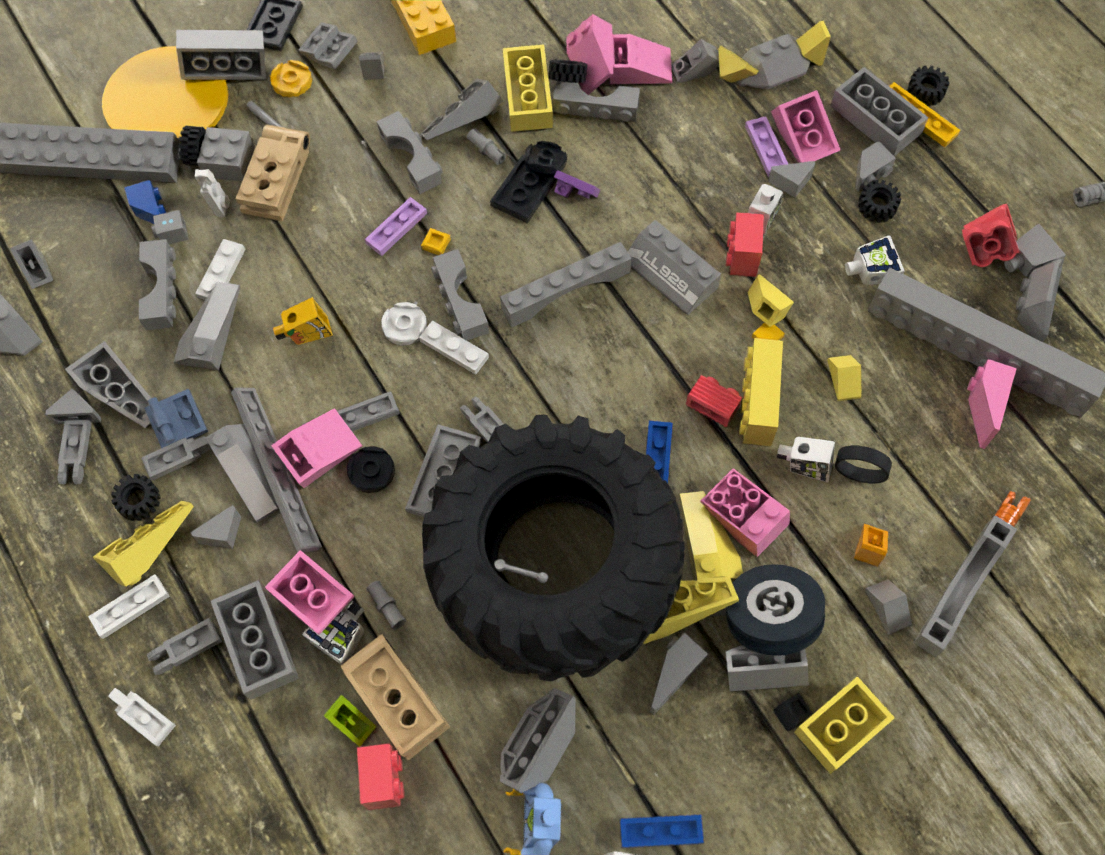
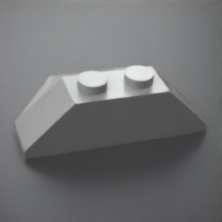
M786 34L752 47L742 59L756 68L758 73L739 80L737 83L742 87L747 85L754 88L770 89L806 75L811 61L802 55L796 41L798 38Z
M1062 258L1034 269L1028 278L1023 279L1020 286V291H1023L1022 297H1019L1016 304V310H1019L1017 320L1029 336L1041 342L1049 334L1064 262Z
M0 294V353L25 356L43 341Z
M553 688L549 691L548 695L541 697L526 709L501 752V783L523 793L537 784L549 780L575 734L576 698Z

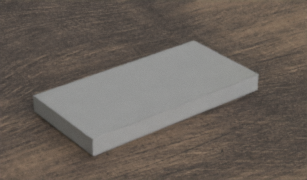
M438 424L405 511L422 517L425 516V513L432 510L435 484L443 475H453L460 451L468 445L480 448L483 441L482 437Z

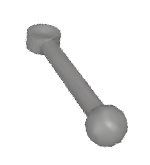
M502 559L497 560L494 564L497 571H512L536 578L541 583H545L548 580V575L545 572L535 573L507 565Z

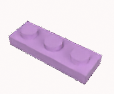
M766 116L746 121L745 128L769 177L772 166L786 165L788 162Z
M410 197L365 238L366 244L379 255H384L427 214L426 208Z

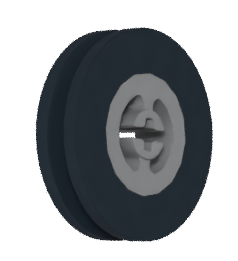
M763 565L742 573L733 581L732 584L739 601L726 607L727 624L734 638L746 648L765 655H789L809 647L820 636L825 624V597L816 580L804 571L786 565ZM762 605L764 607L763 612L759 610ZM787 607H790L792 610L787 614Z

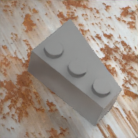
M743 645L726 651L730 691L809 685L805 649L781 656L760 654Z

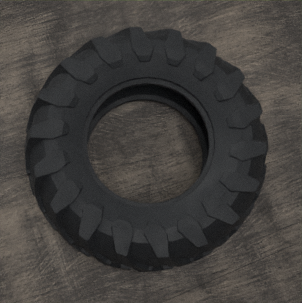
M547 414L535 415L528 427L518 430L503 424L495 427L488 443L483 447L479 448L468 445L460 451L453 475H443L435 484L432 510L425 513L422 523L423 568L435 605L439 612H442L444 621L449 628L475 654L483 659L489 658L499 665L501 670L527 675L535 673L538 674L539 679L542 681L551 682L573 675L576 672L582 678L591 677L616 659L623 662L632 657L650 634H655L665 621L680 587L684 568L685 542L683 541V522L672 489L666 480L661 479L659 472L654 468L656 462L649 454L644 455L626 445L625 434L618 429L613 433L600 432L590 428L588 418L579 415L570 424L552 423ZM557 502L575 503L594 510L611 525L614 530V541L604 565L590 580L571 591L555 595L530 594L510 586L498 576V571L494 564L497 561L499 548L505 534L521 516L534 508Z

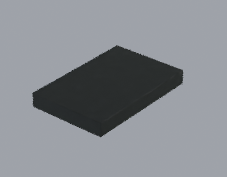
M261 0L246 30H262L264 48L282 51L303 8L302 1Z
M522 155L490 200V206L528 224L557 181L554 177L556 173L542 174L532 170L525 162V155Z

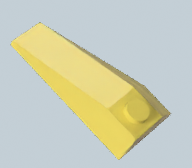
M704 491L680 494L693 580H698V578L730 577L733 583L743 573L741 559L724 527L701 503L706 494Z
M180 501L154 518L155 522L153 524L140 525L134 529L133 536L125 540L120 537L93 556V558L118 584L125 587L136 584L142 578L141 575L147 572L194 506L190 502Z
M730 577L681 580L680 587L665 621L655 634H650L644 644L667 637L738 602L739 599Z

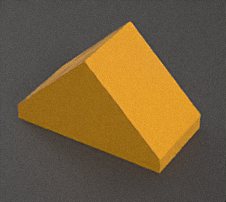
M864 524L854 559L878 567L887 554L888 531Z

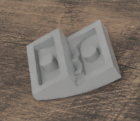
M321 22L298 51L316 63L336 69L357 43L355 35L339 32L336 25Z

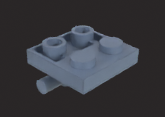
M189 389L159 402L156 397L148 400L149 406L144 408L161 448L185 437L186 439H194L208 432Z

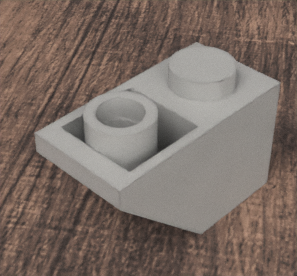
M700 39L671 65L677 82L681 83L708 76L719 66V53L715 46Z
M879 141L861 153L857 165L855 186L858 192L864 186H867L869 182L873 184L874 180H878L881 177L885 178L893 171L892 167L896 158Z

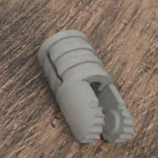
M1105 182L1075 188L1073 192L1075 204L1078 207L1104 202Z

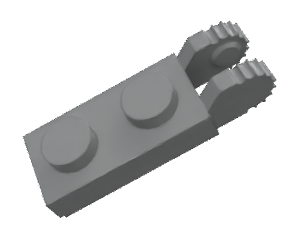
M475 396L471 401L474 407L478 409V414L474 415L465 405L461 406L460 410L473 428L488 443L495 427L504 423L488 406L486 407Z
M65 420L58 458L59 469L57 478L59 484H67L69 477L68 467H74L72 474L74 484H82L84 476L83 467H85L92 425L89 420Z
M208 618L163 642V645L149 652L147 657L149 661H154L168 653L169 658L153 667L155 675H158L221 643L222 640L213 621Z

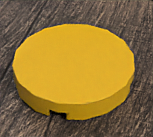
M289 60L288 63L278 64L272 70L270 81L272 88L277 94L290 98L304 94L310 88L312 75L306 64L301 61Z

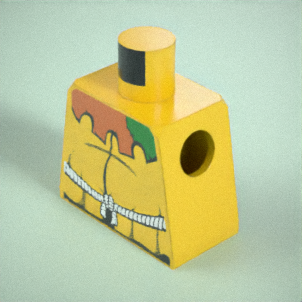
M313 297L281 313L283 324L273 327L277 340L290 337L297 345L333 335L328 316Z

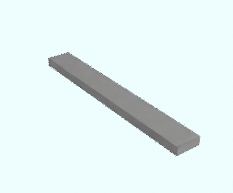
M234 388L231 394L297 553L300 550L303 553L318 551L322 547L291 472L271 446L277 442V439L255 388Z

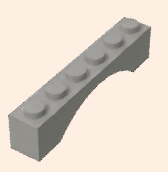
M621 242L616 243L500 296L502 312L510 326L514 327L533 318L548 304L572 290L593 283L611 282L631 272L632 258Z
M996 515L985 525L914 640V644L934 657H937L944 651L957 630L970 602L1006 549L1017 528Z

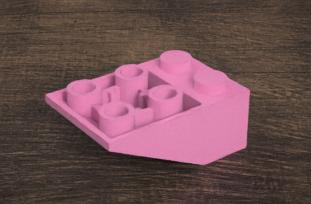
M612 34L613 75L610 77V84L672 83L670 48L631 34Z
M334 408L289 432L271 446L296 481L305 488L361 448L362 444Z
M734 468L701 500V503L734 539L756 557L790 524V510Z

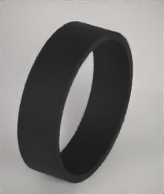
M858 445L840 448L835 462V468L841 475L854 481L869 484L887 481L892 466L891 459L884 453L873 448ZM845 460L865 461L881 469H864L854 466Z

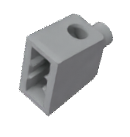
M1037 224L1016 241L1020 253H1017L1013 259L1005 261L1004 265L1009 272L1019 269L1025 277H1029L1034 269L1058 258L1064 259L1066 255L1043 227Z

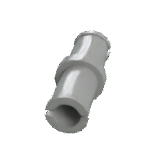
M476 128L468 133L467 139L479 148L480 153L486 154L497 165L505 160L506 154L498 149L490 138L484 137Z
M380 581L371 583L366 590L377 604L378 612L383 613L393 630L403 626L406 623V619L396 607L395 599L388 595Z

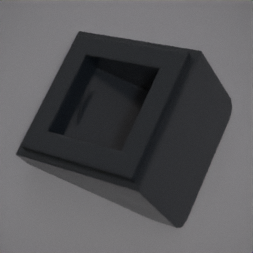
M799 693L783 701L773 710L787 732L813 715V712Z

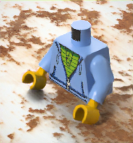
M539 783L523 793L514 789L512 792H506L509 796H522L525 794L522 850L507 847L503 852L511 855H549L551 849L560 840L561 800L554 798L551 787L545 783Z

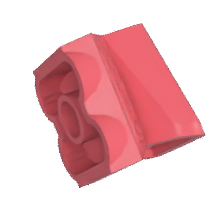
M1007 204L1000 205L964 225L962 233L972 265L986 267L995 259L1009 261L1017 253H1020L1016 242L1017 234Z

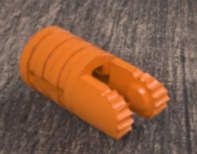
M1009 491L995 515L1015 527L1031 499L1024 496L1017 507L1012 504L1016 494Z

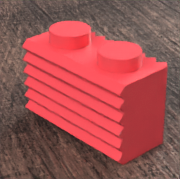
M701 375L688 394L686 405L720 425L727 427L740 407L743 397L735 389H726L719 385L715 378H706Z

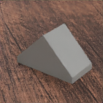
M384 52L362 53L359 56L364 80L384 79Z
M815 162L772 166L769 183L796 197L812 177Z
M32 239L10 248L32 289L53 281L45 257Z
M73 388L48 408L45 414L54 424H64L65 420H89L91 423L101 422V417Z
M232 505L190 533L199 544L233 549L241 515Z
M887 579L865 589L888 635L912 625L906 594L890 580Z

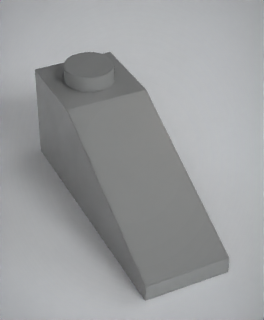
M686 633L680 638L675 636L666 646L669 650L666 654L650 710L653 715L707 658L708 654Z

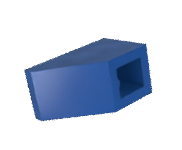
M150 180L124 187L129 206L136 217L154 224L153 216L166 213L163 204L159 203V200H162L159 188H154Z

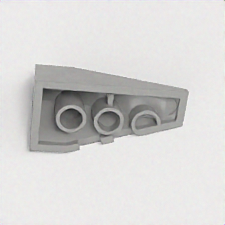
M477 78L457 96L460 100L449 104L445 108L446 114L438 116L420 136L428 140L488 114L492 115L500 109V104L503 100L489 81Z
M217 282L181 337L174 358L175 364L219 371L240 285Z
M105 341L65 369L84 391L144 428L151 424L144 409L149 406L148 400L151 397Z
M226 425L205 437L255 521L259 522L278 510L276 500L245 425Z

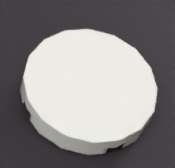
M409 302L397 303L390 310L388 308L384 312L381 319L382 331L385 337L394 344L411 345L420 340V335L427 328L426 316L416 304Z

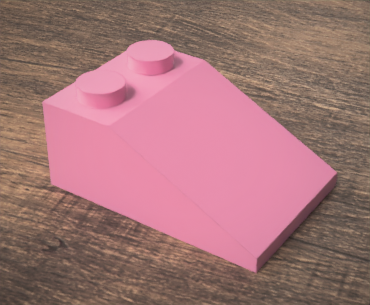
M594 14L587 20H584L577 29L569 33L566 39L569 60L587 64L586 82H579L581 90L588 95L613 75L612 24Z
M817 90L779 105L771 111L778 131L798 163L816 161L840 151Z
M989 359L983 367H978L975 377H971L967 390L970 391L968 401L979 446L983 449L988 446L1000 430L1016 372L1014 367Z
M301 550L265 586V589L280 604L318 635L355 597Z

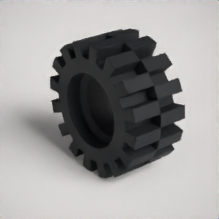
M561 59L550 60L548 79L569 83L586 82L587 64Z
M927 65L923 66L922 69L920 67L917 68L911 76L907 92L922 103H926L927 106H930L931 103L933 106L937 105L938 102L940 103L950 83L948 82L949 77H945L946 73L944 71L940 73V68L937 67L934 70V66L931 65L929 69H927ZM921 83H929L935 88H926Z
M185 126L181 130L179 155H181L180 159L183 161V164L198 166L197 160L206 132L204 127Z
M874 180L873 184L869 182L867 186H864L858 200L859 212H864V218L869 216V221L873 222L874 219H877V223H881L882 219L884 222H887L889 218L892 219L901 202V193H897V187L892 188V183L889 182L886 185L885 180H882L881 184L878 180ZM871 198H882L887 202V205H877Z
M134 474V478L131 475H127L126 481L121 478L119 480L121 485L115 484L113 488L116 492H111L113 498L111 501L115 506L114 508L124 518H128L131 521H134V518L137 521H141L142 516L146 519L149 518L148 512L150 511L154 514L157 511L154 506L159 507L160 505L157 499H161L158 493L159 490L154 483L146 476H140L139 474ZM136 490L144 491V498L140 503L136 505L128 504V497L132 492Z

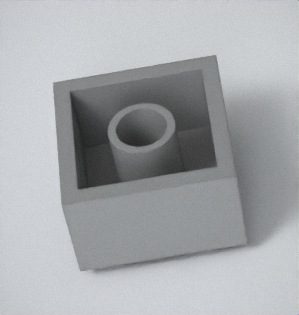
M207 127L197 160L200 170L209 169L215 179L243 181L255 148L249 131Z

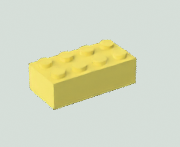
M544 45L503 48L511 132L553 128V111Z
M754 338L752 347L748 346L747 357L744 360V371H746L742 384L744 399L741 402V413H743V417L739 427V434L743 435L744 444L771 446L779 423L783 341Z

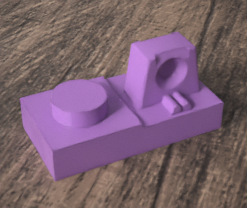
M557 170L554 176L558 179L555 192L563 197L568 198L574 187L579 190L577 194L589 199L590 196L598 197L600 189L559 170Z

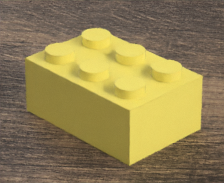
M857 676L801 724L794 733L831 774L895 717Z

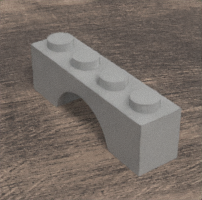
M556 81L553 96V112L636 122L640 88L619 86L616 91L608 96L593 97L584 93L578 83Z
M397 111L377 121L379 135L389 149H403L414 156L407 166L409 179L419 194L442 183L441 174L443 171L440 164L432 160L429 148L427 146L423 147L419 134L412 131L411 123L407 117L403 118L401 113Z
M167 239L139 243V261L146 273L157 276V283L152 292L139 299V321L145 330L173 327V318H176V309L173 305V299L176 298V290L173 285V280L176 279V272L173 266V261L176 260L175 249L170 247Z
M456 249L433 257L434 266L431 267L435 280H440L441 284L438 285L442 298H447L448 303H445L449 316H454L455 321L452 323L456 335L461 334L462 338L468 341L488 334V321L481 304L467 302L457 294L460 284L467 279L466 267L459 250Z

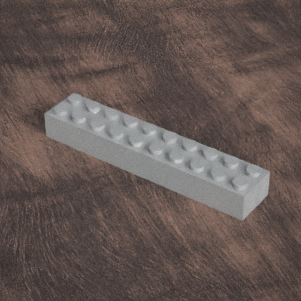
M0 123V173L177 183L180 141L174 132Z
M892 268L888 269L868 308V312L872 313L875 317L884 319L895 327L904 329L914 334L917 338L924 339L939 349L946 350L956 355L959 359L968 361L978 367H983L989 359L1016 368L1013 384L1021 387L1027 393H1033L1043 398L1049 404H1055L1065 409L1071 415L1082 417L1100 398L1105 387V372Z

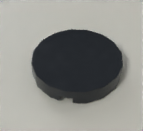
M538 141L537 144H530L526 148L525 162L528 167L536 172L554 174L557 170L562 171L565 168L567 153L561 150L562 147L556 143Z
M375 446L360 449L359 452L350 457L347 464V476L352 486L365 493H375L385 489L392 482L395 474V464L391 456L383 448Z

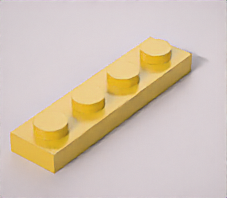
M893 82L889 86L929 117L923 132L944 148L959 135L960 129L898 84Z

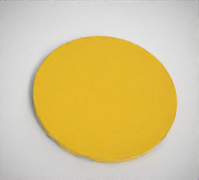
M176 46L159 47L132 57L113 73L103 92V114L111 129L174 132L179 138L181 137L180 132L185 126L204 127L205 129L216 126L227 106L228 86L226 79H181Z

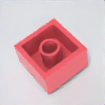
M736 212L735 221L730 222L727 236V247L729 249L726 256V266H730L729 275L756 277L763 249L764 214Z
M390 743L358 747L360 804L368 810L401 806L400 799L404 798V785L398 777V772L402 771L401 755H398V751H395Z

